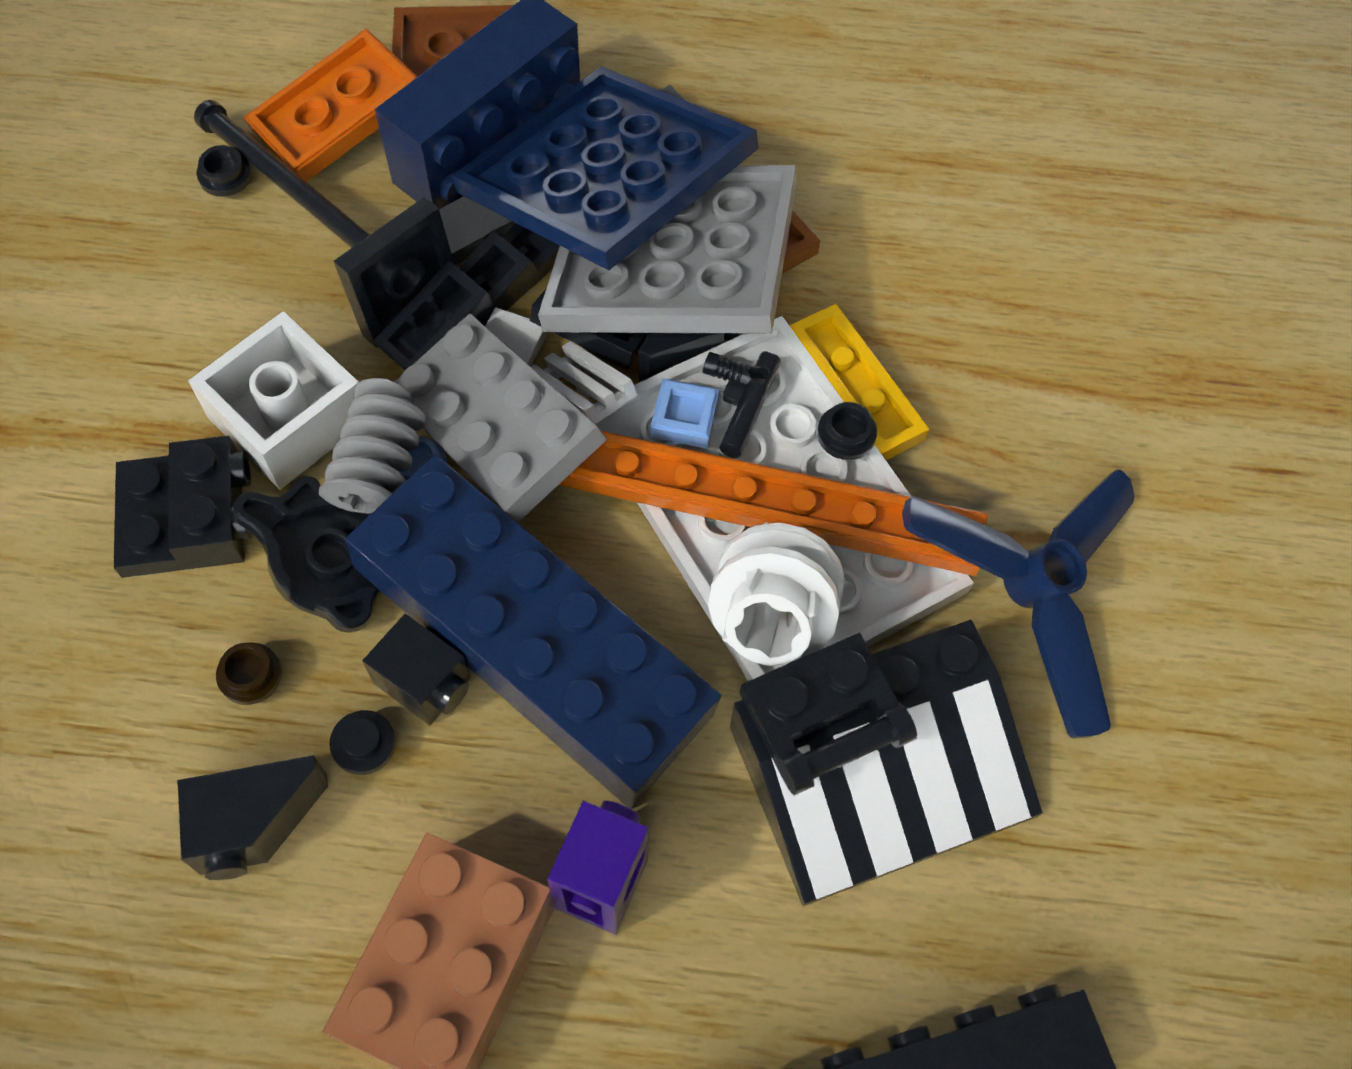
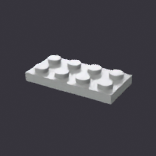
M470 313L394 381L411 393L414 398L413 405L421 409L425 414L426 423L423 429L517 523L607 440L590 419Z

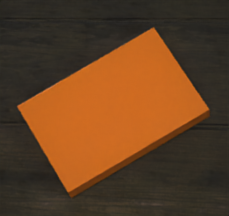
M366 28L248 113L244 119L251 130L270 151L307 182L378 130L379 125L375 108L417 78V76Z

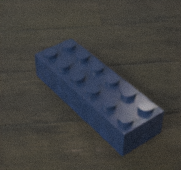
M436 454L345 538L353 567L412 619L462 654L470 670L630 809L637 804L715 713L722 696L718 691Z

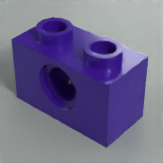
M584 800L582 801L547 878L555 909L612 934H617L648 861V827L639 824L641 817L635 811L612 801H603L601 807Z

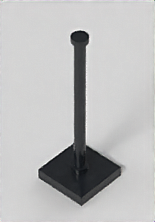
M206 100L196 108L194 120L203 131L215 133L229 146L235 148L242 157L351 247V249L333 262L362 336L376 348L378 346L373 340L449 260L455 265L439 208L425 197L370 235L229 119L226 109L217 101Z

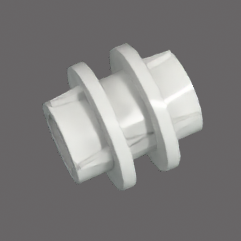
M766 522L763 525H755L735 536L721 554L718 572L713 579L708 602L713 625L723 637V642H727L738 654L748 660L768 666L786 665L822 649L834 635L839 616L840 602L845 584L840 559L825 540L803 527L780 522L768 524Z

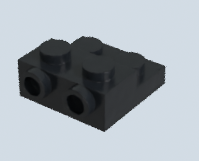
M229 435L169 443L168 456L116 462L114 569L121 578L244 562V540L251 539L252 533L240 526L234 519L233 504L236 498L242 494V487L250 486L251 470L246 452L237 451Z

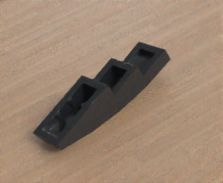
M517 223L503 237L493 230L459 267L449 260L373 342L405 371L469 313L486 326L495 307L507 311L553 268L560 245Z

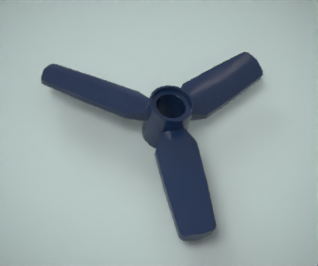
M1120 469L1111 472L1053 528L1049 542L1030 551H1027L1009 535L915 496L906 500L902 516L904 527L910 533L1002 578L1008 595L1015 603L1024 608H1033L1031 626L1068 735L1073 739L1088 738L1108 731L1111 727L1110 718L1082 612L1069 594L1077 592L1083 587L1087 578L1086 562L1134 502L1135 494L1130 478Z

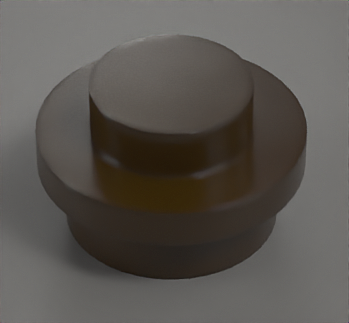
M240 643L232 646L223 654L216 670V682L220 691L227 699L241 705L256 704L270 697L279 686L282 677V667L278 657L269 647L260 643Z

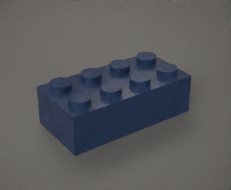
M520 0L375 108L392 183L416 202L425 197L439 209L462 198L463 195L457 193L452 178L455 172L580 82L577 23L544 0Z

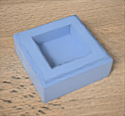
M662 378L651 422L650 438L708 449L720 389Z

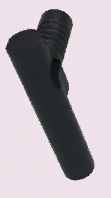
M767 351L761 352L755 366L744 365L742 362L739 364L738 361L728 360L727 357L723 358L722 355L709 352L702 372L712 377L717 376L718 379L723 378L724 381L728 380L723 392V401L737 406L719 446L721 452L729 457L738 458L744 450L780 366L781 359L776 354ZM757 378L763 379L765 381L763 383H758L753 379Z

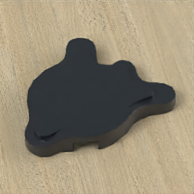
M311 476L299 478L280 497H270L256 492L243 493L237 497L233 504V517L240 526L254 534L263 545L267 556L268 572L276 590L284 599L302 611L326 619L335 629L341 632L351 633L364 628L371 617L372 603L381 591L353 567L345 538L371 513L350 512L328 503L319 496V487L321 486L319 481Z

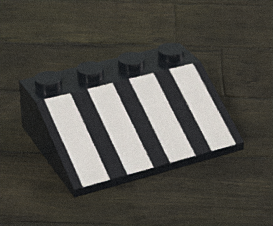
M972 619L872 654L898 702L903 704L911 715L917 730V739L899 748L889 744L814 779V787L795 796L791 794L784 783L743 700L734 703L730 730L803 907L1029 821L1042 814L1000 675ZM869 706L794 740L793 743L796 749L801 754H804L877 719Z

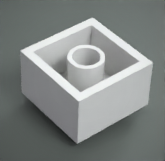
M284 311L188 380L207 418L225 436L229 435L234 445L240 451H245L248 459L279 490L331 451L335 444L341 440L340 429L342 424L348 419V407L355 399V388L359 383Z

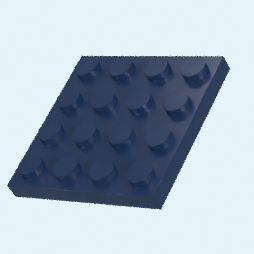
M600 66L455 172L452 178L457 193L607 270H611L758 150L757 130Z

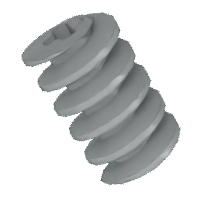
M382 378L365 379L356 385L355 399L348 407V419L342 424L340 429L341 440L335 444L332 455L333 461L325 470L326 482L319 487V496L325 501L343 510L369 514L374 512L393 494L391 492H395L405 483L406 479L399 471H406L411 468L413 458L408 451L418 447L419 436L415 431L424 428L426 423L425 414L421 409L413 405L414 398L408 390L391 380Z

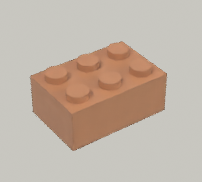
M426 832L322 1032L336 1041L393 1069H479L555 908L550 888Z

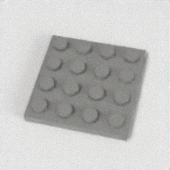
M796 165L737 166L611 270H607L560 246L538 314L543 332L772 334L797 187Z

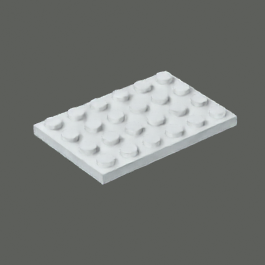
M783 316L774 319L772 334H742L635 384L634 387L638 396L596 424L601 431L912 497L875 445L868 454L855 460L835 458L821 447L817 437L819 421L827 410L844 401ZM767 351L776 354L781 359V363L744 450L738 458L729 457L721 452L719 446L737 406L723 401V392L728 380L724 381L723 378L718 379L717 376L712 377L702 372L709 352L722 355L723 358L727 357L728 360L738 361L739 364L742 362L744 365L755 366L761 352ZM662 378L720 389L708 449L650 438V427ZM753 379L758 383H763L765 381L763 379ZM596 402L594 403V406L596 407L601 403ZM637 502L713 624L708 602L711 585L718 572L721 554L735 536L751 527ZM828 544L840 559L845 584L835 633L823 648L859 632L867 646L870 647L968 594L974 583L967 574ZM724 642L748 681L785 665L768 666L752 662L738 654L727 642Z

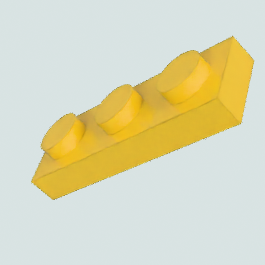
M837 304L789 325L844 402L857 403L870 412L877 427V437L874 445L886 461L926 440L929 432L928 426Z

